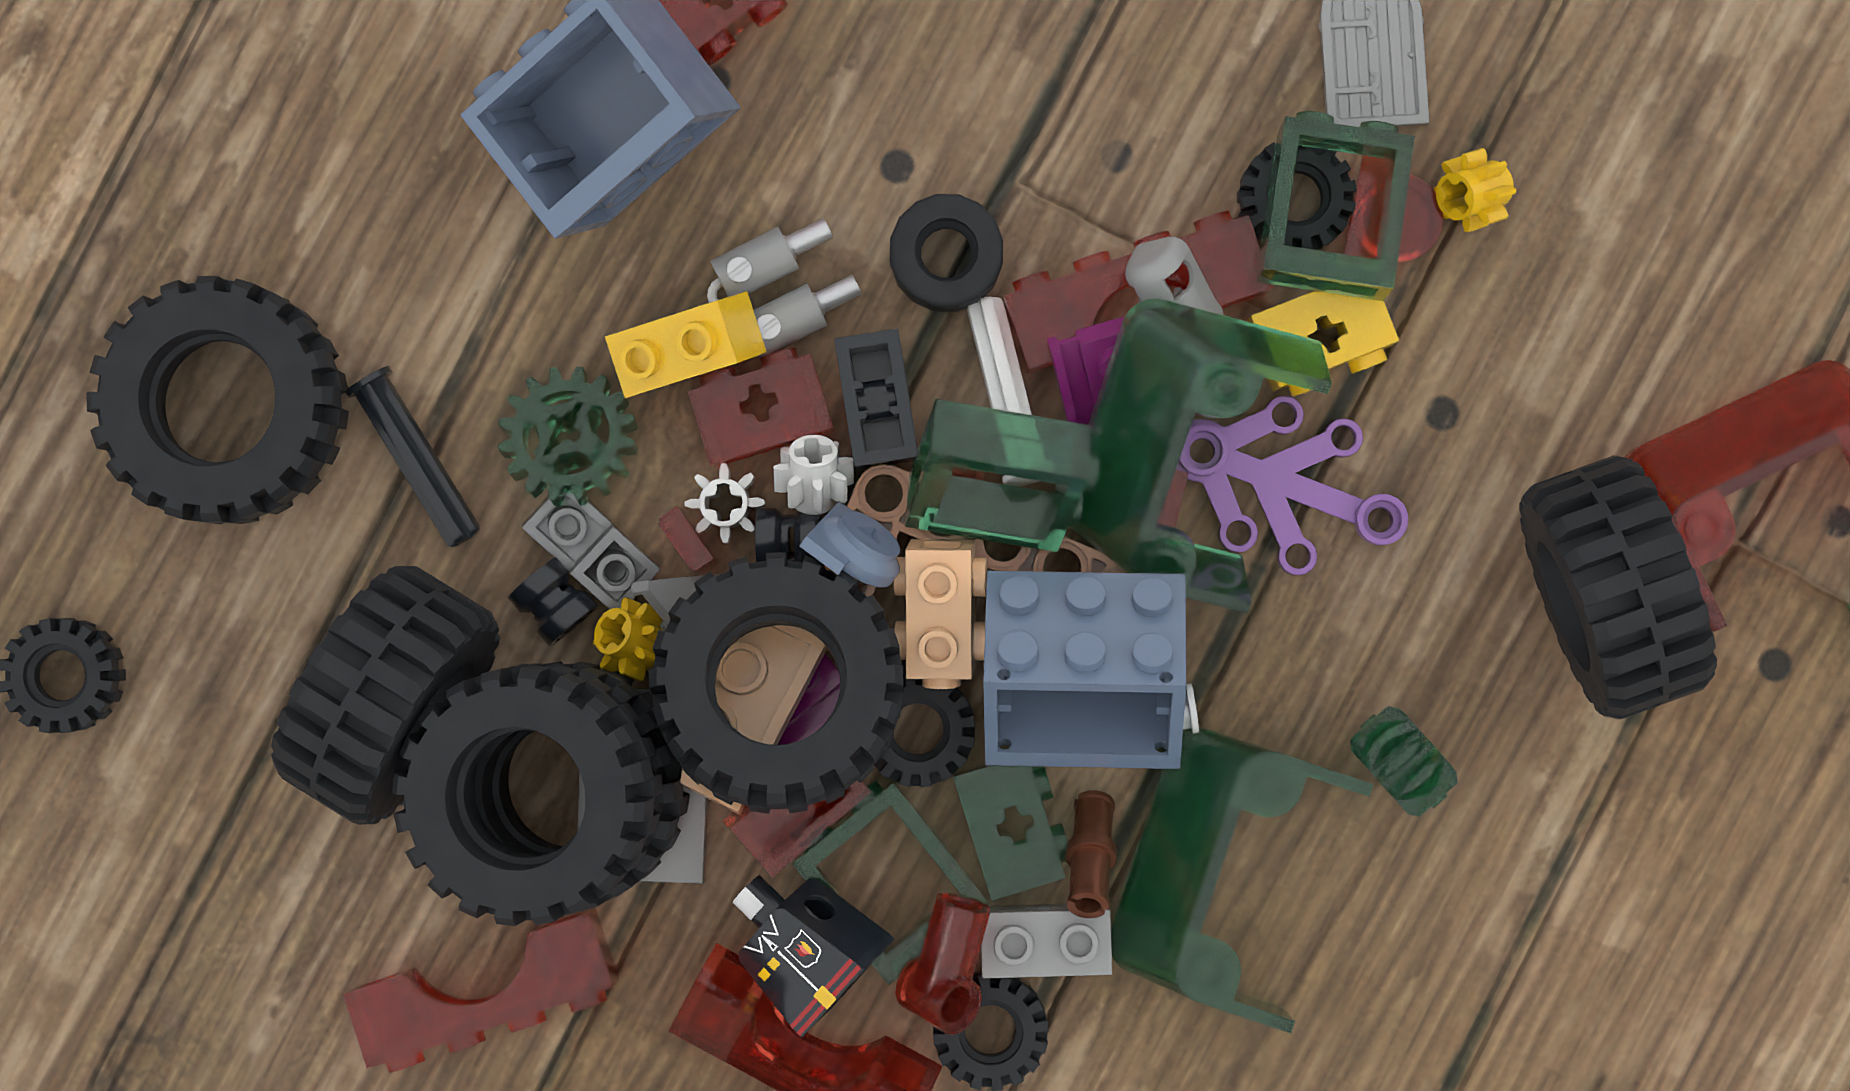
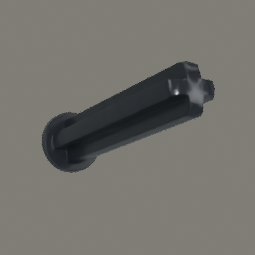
M390 366L376 370L353 384L345 393L348 398L356 396L446 544L450 547L459 546L474 537L480 531V525L390 381L389 376L393 373Z

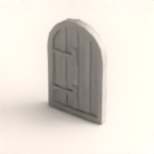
M1322 0L1318 28L1321 36L1327 131L1369 128L1378 130L1385 127L1428 125L1429 109L1423 34L1424 18L1420 1Z

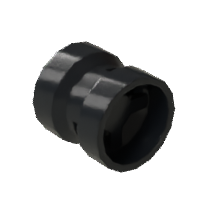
M757 508L755 522L756 562L767 561L766 553H786L787 561L803 563L805 556L814 558L802 549L800 544L822 520V514L810 515L798 511L795 515H782L776 508ZM790 527H794V552H790Z
M557 557L551 559L532 573L508 597L520 613H533L534 619L538 623L537 633L548 646L554 645L565 637L598 607L597 603L586 591L576 590L573 585L570 586L567 583L569 581V571Z

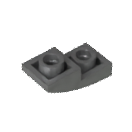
M565 479L522 524V528L550 554L557 557L569 570L570 574L609 609L621 608L623 598L627 597L633 600L635 596L631 594V583L651 580L660 570V567Z

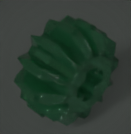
M1387 706L1377 716L1373 714L1360 726L1361 730L1350 739L1351 751L1407 814L1420 817L1429 808L1432 807L1434 809L1448 797L1447 793L1458 784L1457 771L1399 708Z

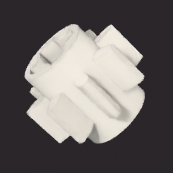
M806 435L796 439L790 448L782 447L780 449L781 464L773 466L774 490L780 493L788 492L789 508H795L805 514L818 515L830 511L839 501L841 503L847 502V486L854 483V461L851 457L839 456V442H833L831 439L821 435Z
M721 463L719 479L710 482L706 477L699 474L694 477L697 484L703 490L699 499H689L685 501V506L701 510L704 518L697 524L695 529L699 534L708 531L714 524L720 527L722 542L729 544L732 538L731 528L741 525L745 530L752 533L755 532L754 523L747 517L750 514L751 508L766 506V501L758 497L750 498L746 491L754 482L755 476L753 474L744 475L737 483L730 479L731 471L728 464ZM729 486L731 494L742 498L743 503L742 508L731 510L729 521L723 522L719 512L709 509V500L720 497L721 487Z

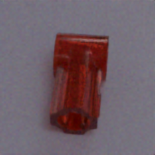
M954 893L937 894L921 955L909 962L902 970L895 990L897 1002L902 1008L950 1035L961 1033L967 1029L975 1020L981 1008V989L972 978L991 908L976 899L962 897Z

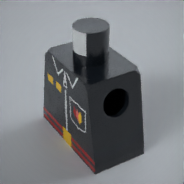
M758 875L732 902L759 928L738 952L740 963L801 1038L836 1005L895 940L886 930L818 879L809 878L788 898L784 899L761 875Z

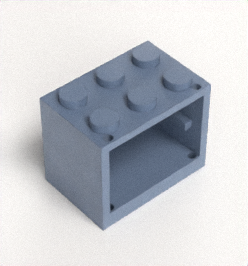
M571 0L564 8V12L568 17L552 32L550 29H544L528 39L518 50L522 59L507 73L504 70H499L484 79L473 91V95L477 100L460 114L555 239L606 226L741 109L659 0Z
M987 571L983 679L985 765L1180 769L1186 698L1185 574ZM1008 745L1010 748L1001 749L1000 746ZM1164 748L1166 751L1158 752L1156 749Z

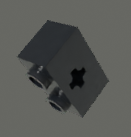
M898 328L834 338L855 469L862 470L882 464L894 465L919 461Z

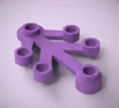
M1278 396L1271 400L1264 410L1226 427H1222L1216 422L1207 419H1197L1184 424L1172 438L1170 444L1171 462L1182 477L1189 481L1202 483L1220 523L1218 528L1219 542L1230 552L1239 553L1250 549L1257 540L1258 530L1255 522L1250 517L1242 515L1227 475L1252 485L1279 545L1277 551L1278 565L1289 575H1303L1311 571L1317 561V551L1315 546L1303 537L1286 498L1355 524L1358 535L1372 545L1394 543L1403 536L1407 529V510L1404 504L1392 495L1377 494L1363 500L1296 474V472L1332 456L1344 458L1353 455L1359 450L1363 442L1362 430L1357 423L1350 419L1335 420L1324 429L1322 434L1263 460L1239 452L1236 449L1271 432L1278 435H1286L1299 428L1303 421L1304 413L1301 404L1293 397ZM1277 404H1287L1293 409L1295 418L1290 426L1280 427L1273 421L1272 410ZM1338 426L1348 428L1353 434V444L1348 450L1337 449L1332 443V432ZM1195 440H1205L1212 446L1213 455L1209 462L1197 463L1191 458L1190 446ZM1375 508L1385 510L1390 517L1388 528L1381 533L1372 530L1368 524V515ZM1233 521H1240L1248 527L1249 538L1243 545H1233L1227 539L1226 530ZM1293 544L1302 545L1308 553V561L1300 569L1291 567L1286 561V551Z

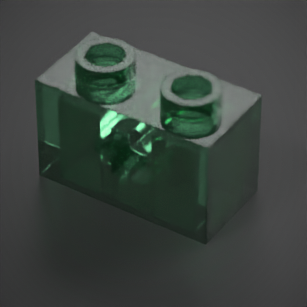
M984 764L953 774L992 901L1066 878L1061 863L1066 862L1065 851L1068 841L1062 823L1049 826L1042 801L1054 797L1044 766ZM1015 805L1021 816L1031 814L1033 819L1032 823L1024 826L1026 838L1017 841L1013 840L1009 831L999 833L997 830V825L1006 820L1004 809Z

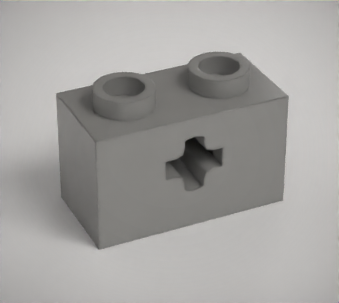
M1067 904L979 906L982 978L1112 975L1110 908L1105 910V914L1100 917L1082 918L1072 914L1068 910Z

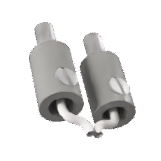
M821 218L788 236L782 235L777 226L710 260L718 278L708 288L707 297L709 303L718 300L717 291L722 286L728 297L746 291L750 294L798 270L799 267L795 260L797 255L833 238L825 219ZM851 274L816 293L811 292L808 284L805 283L754 309L767 351L764 354L758 355L759 359L828 326L824 318L825 312L862 294L853 275Z

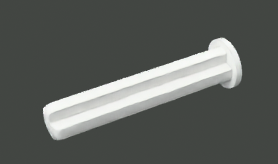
M989 296L980 298L977 303L968 306L967 312L1007 474L1002 477V482L1005 487L1033 484L1050 477L1053 474L1052 466L1044 464L1004 302L999 297Z

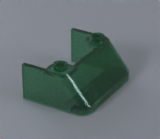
M1147 299L1134 305L1124 317L1066 491L1065 511L1069 526L1079 536L1128 573L1185 574L1186 598L1248 613L1252 601L1243 556L1195 544L1185 532L1157 522L1195 413L1198 412L1218 418H1230L1244 413L1255 402L1264 378L1328 394L1332 385V379L1321 341L1163 299Z
M1199 727V733L1193 734L1192 729L1183 731L1180 769H1162L1111 922V950L1115 962L1132 974L1198 1003L1292 1033L1295 1020L1284 1008L1236 992L1241 977V965L1234 950L1222 940L1200 933L1241 809L1264 817L1283 815L1297 804L1307 776L1369 797L1374 784L1211 729Z

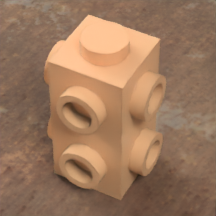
M911 539L905 549V557H897L900 572L894 579L895 596H906V621H896L894 630L900 646V659L906 660V679H922V686L930 689L957 688L961 686V679H972L976 660L984 661L985 622H976V597H986L987 558H975V540Z

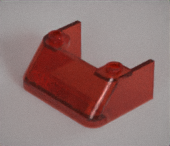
M1824 360L1809 364L1636 446L1624 457L1633 459V462H1637L1642 466L1645 476L1652 479L1657 487L1658 495L1662 501H1665L1671 512L1672 521L1686 545V552L1692 568H1695L1700 583L1701 595L1708 608L1710 616L1709 625L1712 632L1727 627V624L1699 567L1722 556L1730 548L1734 540L1735 522L1724 497L1837 443L1850 465V368L1840 362Z

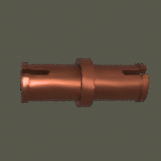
M1088 790L1078 794V799L1075 798L1073 805L1075 811L1073 837L1068 840L1065 851L1066 863L1071 867L1067 907L1072 914L1078 917L1097 918L1104 915L1105 910L1109 909L1110 869L1117 862V847L1111 839L1115 802L1105 792Z

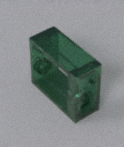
M1316 111L1296 113V118L1285 116L1277 133L1256 282L1384 301L1395 286L1415 136L1398 133L1399 128L1396 125L1381 121H1365L1360 123V127L1335 124L1333 116ZM1298 145L1390 159L1376 259L1284 245Z
M935 399L909 473L905 527L1058 552L1067 529H1076L1079 525L1083 508V492L1092 493L1096 486L1100 457L1099 454L1090 452L1091 425ZM954 467H961L1055 483L1056 485L1053 492L952 476Z
M875 779L846 802V805L853 813L836 827L832 828L825 819L796 842V845L803 853L795 858L792 864L805 881L809 878L818 879L843 898L817 864L891 806L958 891L887 947L872 964L886 983L890 985L988 907L990 902L981 888L898 784L892 781L882 788Z

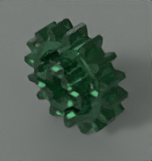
M577 366L571 380H564L557 367H553L549 371L550 383L541 386L537 380L529 377L526 379V384L531 394L526 399L515 395H510L507 399L516 411L515 418H500L498 426L503 433L511 436L512 439L498 444V449L505 459H516L509 465L507 471L515 482L528 477L525 490L531 497L537 498L547 488L549 499L554 506L560 507L566 493H573L580 506L587 505L588 489L596 487L605 496L611 494L610 486L606 481V478L611 473L622 478L628 476L629 471L620 459L622 455L630 456L638 453L639 448L635 441L625 436V434L637 430L638 423L633 414H621L629 406V402L624 397L622 391L608 396L612 385L606 376L600 375L590 385L588 383V375L583 367ZM570 399L568 402L549 406L554 402ZM603 412L606 414L609 422V440L607 445L597 436L596 431L602 422L600 416ZM530 428L537 433L540 444L534 451L536 455L534 461H532L528 450ZM577 429L580 438L575 443L565 439L560 444L557 436L562 430L572 434ZM589 467L582 472L566 475L569 470Z

